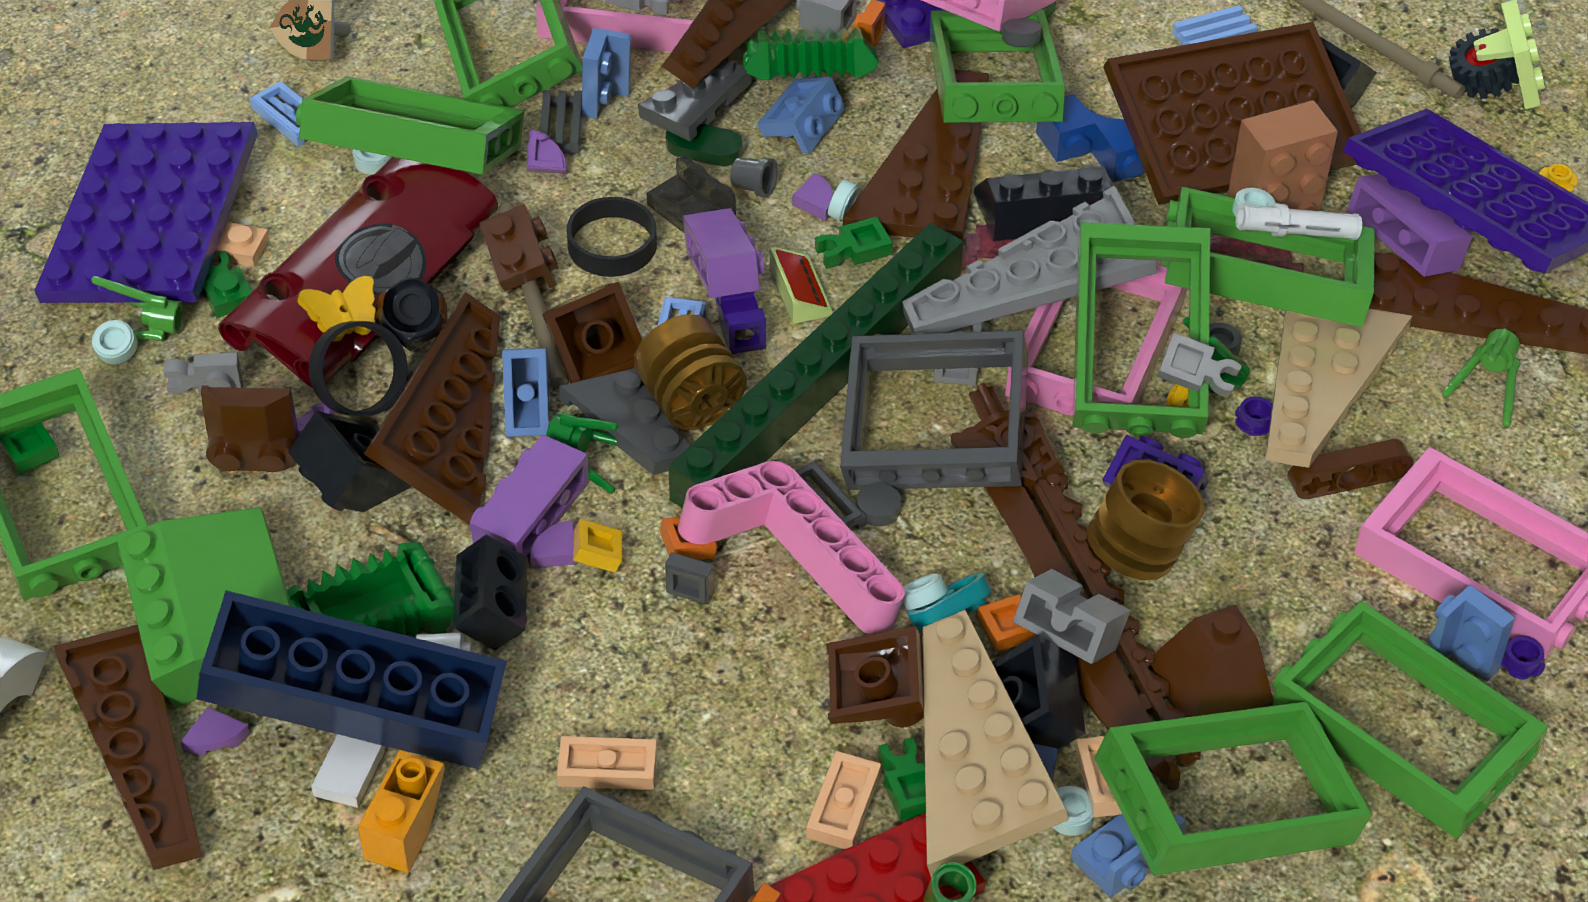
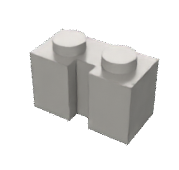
M1053 569L1027 581L1013 619L1014 623L1036 635H1041L1053 644L1091 664L1116 650L1131 610L1101 594H1097L1088 600L1080 596L1082 584Z

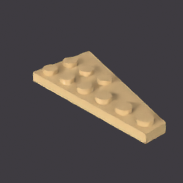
M1368 309L1363 327H1358L1285 310L1265 460L1309 468L1329 441L1331 432L1336 425L1341 424L1346 418L1349 407L1352 403L1356 404L1377 375L1383 360L1395 350L1401 335L1405 336L1408 332L1412 316Z
M966 610L924 626L923 679L927 867L932 877L935 870L945 863L955 862L964 864L1066 822L1069 819L1065 806Z

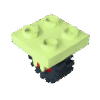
M1517 0L1501 3L1506 29L1499 31L1497 28H1492L1489 34H1486L1485 29H1480L1477 36L1470 32L1466 34L1467 41L1459 39L1456 42L1457 48H1451L1449 63L1453 79L1465 86V92L1467 91L1468 97L1474 98L1479 93L1480 99H1487V93L1493 92L1494 97L1500 96V89L1503 88L1508 92L1512 89L1513 85H1519L1525 109L1541 106L1538 90L1545 89L1540 66L1533 68V64H1537L1539 61L1535 39H1526V37L1533 36L1528 13L1520 15Z

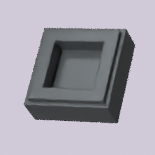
M671 552L665 563L666 592L702 604H709L714 594V565Z

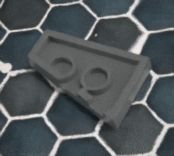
M728 59L723 61L720 67L694 89L681 81L665 90L655 92L652 97L638 104L639 116L643 120L691 141L697 136V127L701 123L709 124L715 118V110L719 106L729 105L752 83L751 75L746 72L744 66Z
M634 368L559 387L558 399L568 407L573 404L586 414L585 418L617 423L618 429L616 431L606 430L617 439L616 446L652 475L669 471L668 466L689 447L678 428L670 423Z

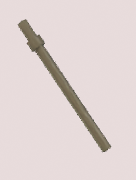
M1293 0L1417 75V80L1427 87H1437L1455 99H1459L1465 92V86L1445 75L1443 68L1431 61H1422L1322 0Z
M505 202L499 206L498 210L501 214L515 207L512 203ZM534 279L521 286L540 348H548V374L551 386L559 389L561 385L567 384L568 380L542 316L546 312L537 279Z

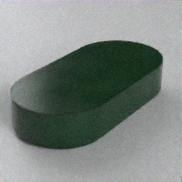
M700 124L697 127V136L691 141L666 130V148L669 153L676 157L718 166H728L733 164L738 157L741 158L742 139L739 134L732 130Z

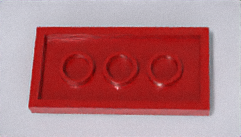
M926 813L769 885L781 893L776 902H924L925 893L932 878L927 867ZM972 861L962 864L969 868L975 876L976 892L973 897L983 893L986 881ZM952 886L939 887L940 893L947 899L958 900L962 898L959 891Z

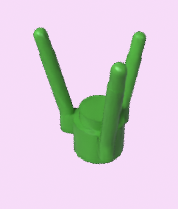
M98 276L92 277L91 281L95 285L144 302L127 303L143 308L142 324L149 326V330L133 331L137 340L150 339L163 342L166 333L176 335L179 332L183 319V303L181 301L152 295Z
M1507 329L1491 331L1483 346L1475 349L1472 357L1442 391V396L1448 398L1478 363H1482L1491 372H1502L1505 370L1507 371L1502 424L1504 427H1509L1513 413L1516 376L1521 362L1516 358L1520 347L1519 339L1516 335Z

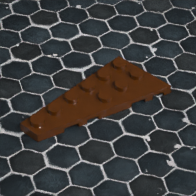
M954 69L957 83L988 82L989 73ZM936 89L843 217V226L878 217L888 235L914 238L929 223H932L963 240L982 122L944 123L938 89Z
M465 292L373 437L364 455L470 525L474 512L479 507H483L480 506L481 493L486 486V475L483 474L484 458L489 452L493 404L489 399L490 390L494 386L495 381L492 364L493 357L497 353L500 315Z

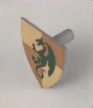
M289 0L280 9L269 27L278 43L290 54L303 60L312 61L333 60L334 35L347 37L351 31L349 23L334 20L335 0Z

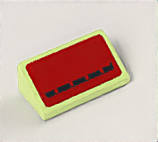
M771 247L769 267L792 324L829 317L833 312L809 255Z

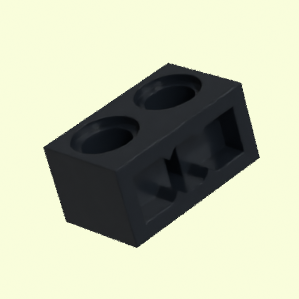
M487 534L457 554L453 628L493 650H497L525 631L527 623L528 558Z

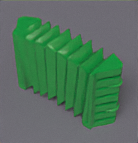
M844 27L838 34L831 28L825 34L816 28L811 35L803 28L797 35L788 29L782 36L775 30L771 37L764 30H757V36L754 40L748 41V49L743 55V66L746 72L760 80H772L777 73L785 79L788 72L795 79L799 71L805 78L812 71L820 78L824 70L829 77L835 71H837L841 78L846 71L853 77H862L875 70L879 61L875 48L863 36L860 27H855L850 34Z
M420 542L399 544L396 558L386 548L382 561L370 553L367 566L353 558L349 571L337 564L334 577L322 571L321 585L308 579L307 592L297 585L287 590L292 607L406 636L410 633L414 638L419 635L421 629L429 634L446 633L447 627L453 620L454 599L451 595V589L445 585L434 566V560L428 556Z

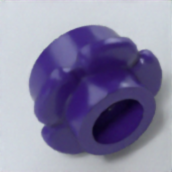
M1257 396L1246 398L1235 411L1237 427L1252 436L1268 434L1272 403L1265 398Z
M1515 637L1506 646L1501 666L1506 668L1508 673L1517 679L1525 680L1530 676L1538 677L1545 669V663L1542 662L1544 658L1543 647L1530 637Z

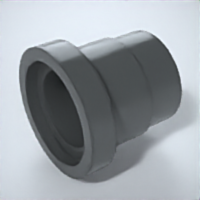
M738 157L731 168V184L733 187L753 191L758 197L768 198L776 186L778 166L773 158L763 157L760 160Z

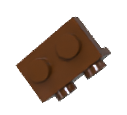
M522 204L480 222L498 281L504 292L543 276L549 288L557 285L553 270L558 269L559 266L551 247H544L542 241L549 237L540 216L532 218L526 205Z

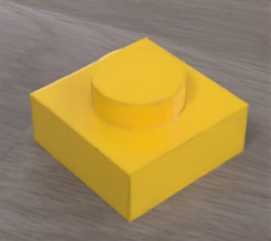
M580 518L574 529L573 561L616 573L622 562V530Z

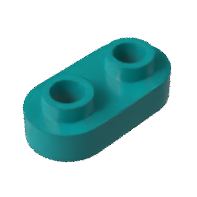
M981 572L963 577L946 586L948 591L941 598L923 607L908 610L907 615L912 625L916 626L918 631H922L924 626L963 610L970 613L977 610L978 607L987 603L985 597L992 591L985 574Z

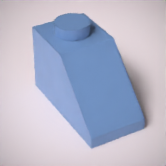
M513 348L502 350L506 437L546 435L549 426L548 348Z

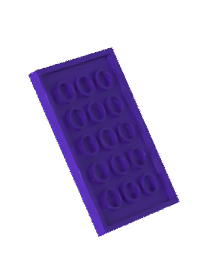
M1424 109L1349 137L1343 152L1354 158L1358 166L1366 170L1376 171L1386 177L1387 182L1391 186L1409 191L1419 197L1420 202L1424 206L1444 212L1454 218V223L1459 227L1479 233L1488 239L1487 241L1492 247L1512 253L1522 259L1524 266L1533 271L1547 273L1588 252L1587 201L1429 109Z
M254 122L104 124L34 290L39 303H144L143 301L93 284L91 281L93 276L111 280L152 295L167 297L169 300L197 302L258 135Z

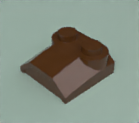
M202 385L201 398L208 436L206 457L212 465L228 472H279L293 465L295 460L288 451L298 438L299 430L291 387H284V389L234 388Z
M916 626L826 643L829 655L830 713H828V720L830 724L885 719L892 726L904 728L918 723L924 717L923 646Z

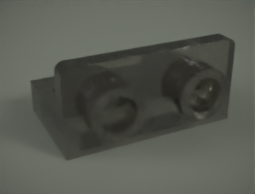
M684 154L676 158V175L646 193L647 205L684 234L683 215L731 208L736 216V195L728 185L719 182L702 165L694 163Z

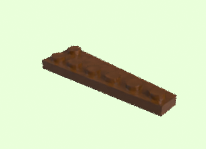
M708 0L662 67L692 89L696 88L720 67L723 61L728 60L736 53L740 46L753 38L757 30L769 24L780 11L785 10L795 0Z
M1374 252V294L1369 309L1411 315L1410 327L1479 338H1487L1488 334L1496 329H1507L1516 335L1520 344L1588 354L1587 309L1450 272L1424 277L1405 260L1398 259L1390 253L1379 254Z
M138 625L55 645L54 649L58 663L153 870L202 857L164 695L151 681Z

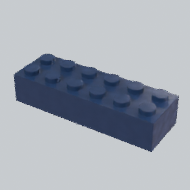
M226 590L200 669L197 700L479 769L507 661Z

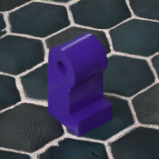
M754 291L715 297L720 317V326L726 346L731 353L736 354L766 349V318L763 309L758 307ZM750 329L754 336L748 340L735 339V330Z

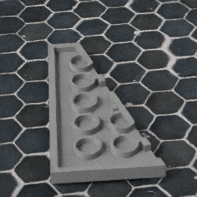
M1113 186L1104 191L1103 199L1092 205L1084 202L1074 207L1073 215L1063 221H1049L999 248V256L988 262L983 263L979 259L968 265L967 273L953 281L943 279L902 301L904 315L912 333H945L1076 296L1078 239L1081 222L1136 225L1116 187ZM1096 258L1095 291L1157 274L1156 261Z

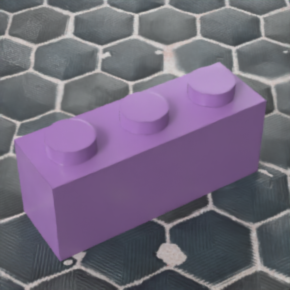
M1381 174L1358 177L1346 210L1349 214H1359L1362 218L1363 226L1375 229L1376 237L1424 277L1460 270L1473 238L1472 234L1456 225L1454 220L1444 212L1424 206L1420 202V198L1409 191L1391 186L1387 182V178Z
M731 208L683 215L687 254L709 297L715 298L759 291L758 275H764L763 256L761 250H755L752 235L747 236L744 221H738Z
M542 434L532 448L524 450L518 465L511 474L499 481L494 495L486 505L479 507L474 512L469 525L473 543L487 534L526 556L529 560L531 548L536 538L544 530L560 521L589 484L588 454Z

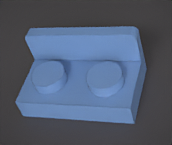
M593 27L582 61V117L597 119L602 104L608 105L611 95L628 97L631 78L632 36L630 34Z
M832 77L794 79L757 125L763 137L781 136L782 138L794 136L801 152L811 153L844 112L845 106Z
M1469 585L1456 597L1453 594L1447 596L1436 610L1435 617L1438 618L1436 628L1428 639V644L1446 658L1451 654L1465 669L1475 672L1485 681H1488L1500 669L1515 617L1472 585Z
M1122 814L1116 816L1072 848L1070 859L1110 898L1125 887L1131 890L1138 886L1150 870ZM1178 814L1174 818L1184 835L1187 821Z

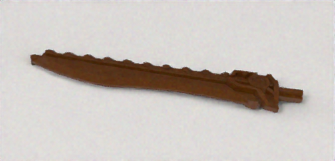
M985 383L978 384L977 390L970 392L969 397L981 421L973 427L964 429L961 433H952L951 443L956 449L1007 447L1009 410L1004 411L993 386L987 387ZM1025 412L1022 486L984 487L1014 536L1032 570L1034 578L1053 569L1075 581L1032 500L1036 501L1080 584L1083 585L1087 597L1090 599L1097 594H1101L1123 605L1125 591L1105 581L1106 575H1110V567L1095 553L1091 552L1090 549L1092 547L1088 542L1087 528L1076 521L1082 517V504L1063 495L1064 490L1068 489V476L1064 474L1065 470L1040 419L1034 412ZM1128 616L1116 650L1137 686L1140 695H1137L1115 652L1110 653L1093 664L1068 652L1075 657L1080 695L1107 729L1110 727L1152 722L1148 715L1150 713L1155 721L1185 718V713L1164 702L1163 699L1169 696V681L1149 671L1150 665H1154V651L1134 640L1135 635L1139 634V620ZM1200 752L1174 755L1177 763L1184 767H1189L1197 760H1200ZM1171 756L1144 759L1149 770L1168 784L1167 789L1176 790L1179 788L1180 772Z

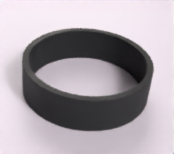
M603 197L591 200L578 207L572 213L567 223V245L571 259L578 267L594 275L617 277L634 273L646 266L656 252L657 235L655 219L645 206L631 199ZM609 217L632 220L643 226L650 234L648 240L640 248L619 256H601L590 253L580 247L575 242L574 237L586 224Z
M368 321L339 323L324 332L312 349L309 360L311 385L320 401L337 413L350 416H372L379 414L394 404L406 384L408 364L403 346L390 330L377 323ZM361 326L378 334L388 346L393 360V377L389 389L381 400L367 409L354 411L339 404L329 393L323 377V361L329 345L340 333L349 328Z

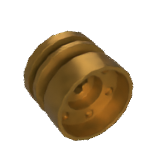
M680 315L666 320L650 331L641 341L634 355V369L651 395L654 396L670 423L682 430H697L714 424L742 398L746 390L747 376L742 367L735 360L731 351L726 348L711 323L699 315Z
M1133 460L1121 467L1106 494V498L1102 500L1087 527L1088 542L1095 554L1107 566L1124 576L1139 580H1158L1170 572L1176 559L1181 554L1185 543L1190 539L1205 512L1203 497L1188 478L1168 465L1152 460Z

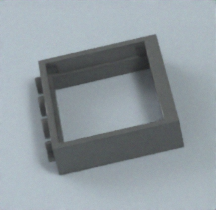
M1002 329L995 332L956 331L938 334L915 332L910 335L875 334V336H853L840 463L847 490H861L864 486L871 483H886L895 489L1022 486L1028 352L1024 331H1003ZM1012 367L1007 447L864 451L871 371Z
M583 786L497 902H540L592 831L722 890L714 902H748L755 891L752 862L737 856L734 850L725 851L705 842L695 832L689 830L681 831L662 822L653 813L647 811L639 812L622 804L611 794L606 797Z

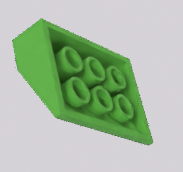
M261 507L158 521L117 541L151 681L176 708L197 699L200 669L226 590L291 606L265 513Z

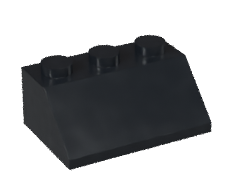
M1087 166L1074 170H1048L1042 173L1008 174L1002 177L986 178L974 187V196L992 240L1003 241L1018 239L1049 221H1063L1073 215L1074 207L1084 202L1092 205L1103 199V192L1113 187L1104 166Z

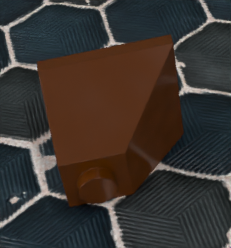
M619 282L601 285L566 300L542 314L570 383L621 372L634 367V355L642 338Z
M1237 605L1194 618L1154 654V665L1149 667L1152 673L1169 681V696H1166L1172 707L1185 713V718L1270 707L1273 703L1258 638Z

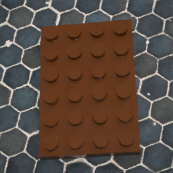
M1314 22L1109 58L1103 66L1158 205L1169 203L1170 200L1178 201L1181 187L1214 194L1228 191L1241 120L1312 100L1316 102L1338 131L1329 171L1357 165L1355 159L1344 153L1343 150L1348 138L1360 134L1361 131Z

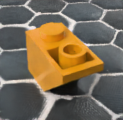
M403 750L398 751L358 825L364 860L405 873L410 872L430 832L445 770L444 763Z

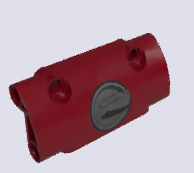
M392 157L375 174L366 177L361 187L273 272L263 276L257 288L219 323V333L228 345L238 351H246L253 343L258 342L298 378L312 387L309 377V360L312 349L323 332L318 328V322L313 321L307 311L297 302L299 293L306 289L319 290L329 295L334 290H340L343 293L347 286L356 278L371 276L374 279L373 294L375 300L373 306L376 309L380 293L403 279L416 277L430 285L475 236V232L481 227L480 222L489 219L497 211L498 201L490 189L465 171ZM266 294L273 295L278 300H272ZM353 331L350 334H345L340 341H332L323 361L325 385L348 361L353 363L379 335L373 331L366 335H360Z

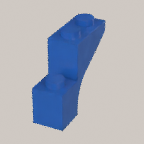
M1075 94L1064 97L1063 122H1037L1036 133L1056 162L1092 153L1102 167L1104 166L1112 182L1145 174L1124 119L1107 118L1092 112L1078 100Z

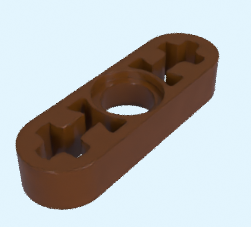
M1391 439L1318 455L1309 468L1293 465L1288 471L1287 478L1299 498L1313 499L1395 481L1403 477L1410 470L1414 461L1401 440Z

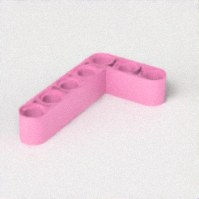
M768 461L689 488L678 524V532L686 541L693 544H708L765 525L859 629L870 635L892 631L905 595L903 586L789 465L779 461Z

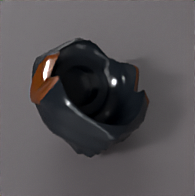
M408 277L380 293L376 304L375 319L378 320L379 325L390 330L404 348L412 351L438 336L443 324H446L447 304L443 294L438 289L433 288L421 279Z

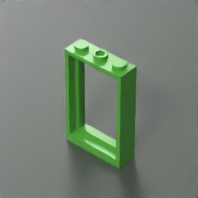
M434 0L464 99L511 108L582 71V61L560 0H539L555 46L481 83L458 12L459 9L477 0Z
M1039 10L1024 18L1041 24V40L1031 47L1010 46L1002 40V31L998 32L949 11H931L929 46L944 123L1063 122L1065 83L1044 10ZM1033 51L1041 82L957 83L951 52Z
M349 76L302 99L296 112V123L300 125L299 139L482 175L520 149L524 110Z
M1181 187L1178 202L1170 200L1165 219L1166 226L1210 228L1211 234L1343 263V281L1210 252V294L1363 327L1374 294L1375 229L1362 226L1358 240L1287 233L1283 237H1274L1271 235V232L1238 230L1236 227V216L1232 211L1235 198ZM1160 261L1159 266L1166 267L1165 284L1189 289L1190 262Z
M1081 222L1077 260L1072 427L1083 428L1084 431L1090 433H1103L1108 431V429L1126 430L1129 434L1138 436L1148 435L1152 432L1171 433V435L1179 438H1189L1196 434H1203L1208 420L1209 383L1202 382L1198 392L1188 389V407L1092 402L1096 258L1190 262L1189 338L1209 345L1210 228Z
M80 367L1 393L0 436L76 411L126 527V531L30 564L0 490V543L23 601L33 597L50 595L61 587L78 581L95 579L101 573L123 566L117 541L148 526Z
M1362 600L1349 613L1345 611L1339 613L1331 623L1328 633L1321 640L1317 637L1312 639L1305 647L1301 659L1294 666L1290 664L1285 665L1273 682V687L1276 691L1272 706L1307 702L1317 720L1322 724L1324 732L1338 756L1457 840L1538 755L1549 727ZM1357 641L1369 647L1503 739L1453 792L1307 692Z
M1307 702L1110 727L1094 757L1153 876L1352 845L1372 816L1365 799L1360 795L1349 776L1344 762L1338 757L1324 732L1322 724L1317 720ZM1286 740L1327 813L1183 835L1144 759Z

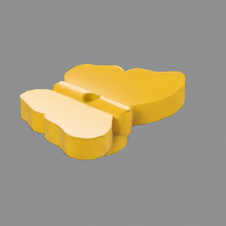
M371 276L356 278L347 286L343 293L340 290H334L329 295L319 290L306 289L302 290L298 295L297 302L307 311L313 321L318 322L317 326L323 333L339 323L348 321L375 323L376 309L373 306L375 300L373 294L374 279ZM361 326L352 327L340 333L333 341H340L345 334H350L353 331L360 335H366L372 330Z

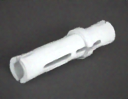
M1242 203L1238 206L1236 212V227L1241 231L1271 232V235L1274 237H1283L1287 233L1358 240L1362 231V218L1357 213L1345 214L1289 209L1288 205L1280 203L1275 204L1273 207Z

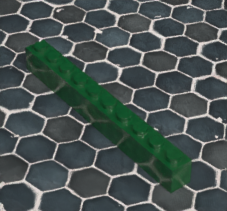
M929 223L668 466L669 500L683 508L686 493L692 486L764 463L773 456L848 384L853 336H875V334L899 335L909 326L904 315L902 301L943 279L953 281L961 276L963 240Z

